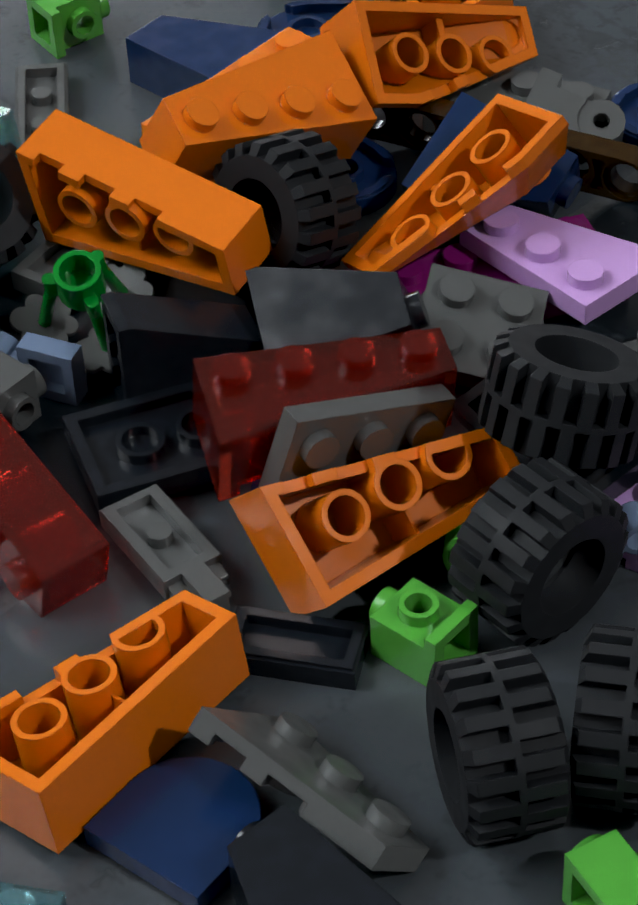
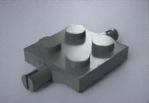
M432 263L426 289L421 295L430 320V326L421 329L427 352L409 358L405 373L418 374L425 378L469 389L473 388L486 378L494 340H496L500 332L508 331L509 328L516 326L544 324L543 318L549 291Z

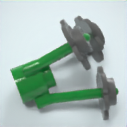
M72 250L57 259L53 267V273H45L42 276L43 296L39 294L27 296L24 306L17 307L11 312L9 323L15 332L21 334V339L26 332L68 342V337L75 335L79 327L78 321L70 316L71 309L80 312L87 311L93 328L90 329L88 338H84L76 343L82 345L85 371L88 374H97L101 371L110 374L100 295L109 292H121L154 296L155 289L151 283L146 281V269L126 263L121 268L115 264L107 265L101 250H94L93 252Z

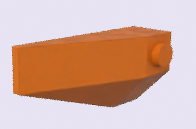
M353 0L319 27L320 34L331 30L372 108H418L528 62L538 56L526 6Z

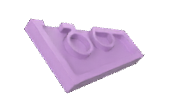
M510 204L460 233V245L521 285L549 291L548 302L584 325L638 292V244Z

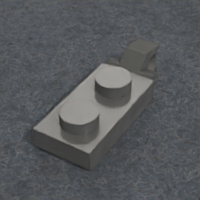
M157 484L99 510L103 530L165 600L186 590L230 611L229 597H231V591L226 587L229 584V575L223 567L222 554Z

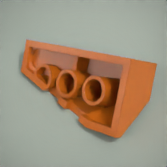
M498 93L341 261L351 270L395 272L525 196L533 187L542 183L549 176L551 168L566 153L569 123L563 115Z

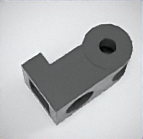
M542 66L525 103L563 115L569 123L568 129L619 142L623 141L626 119L619 105L605 99L590 101L585 97L561 89L563 74ZM571 151L578 155V157L585 159L581 154Z

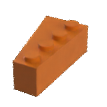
M329 30L162 98L139 142L143 150L207 180L214 179L212 173L215 165L222 163L221 155L227 149L234 148L236 144L292 129H303L304 132L314 131L320 134L322 142L330 141L338 149L337 157L340 160L350 159L376 122L377 117L334 35Z
M55 109L15 151L47 241L88 252L101 250L105 258L231 295H236L248 281L245 271L259 267L270 254V251L273 250L262 205L58 109Z
M485 428L425 443L417 447L375 456L349 465L318 471L296 479L258 487L229 500V503L290 612L305 615L331 606L464 523L471 513L473 506L479 498L481 499L487 493L490 486L500 477L504 478L512 468L520 464L514 451L492 438L484 431Z
M183 590L110 633L109 637L112 645L96 654H88L81 657L74 654L54 666L53 670L56 678L28 695L22 697L14 690L0 698V821L57 854L61 853L84 831L83 827L134 777L158 762L189 732L188 729L202 706L215 708L250 675L235 613Z

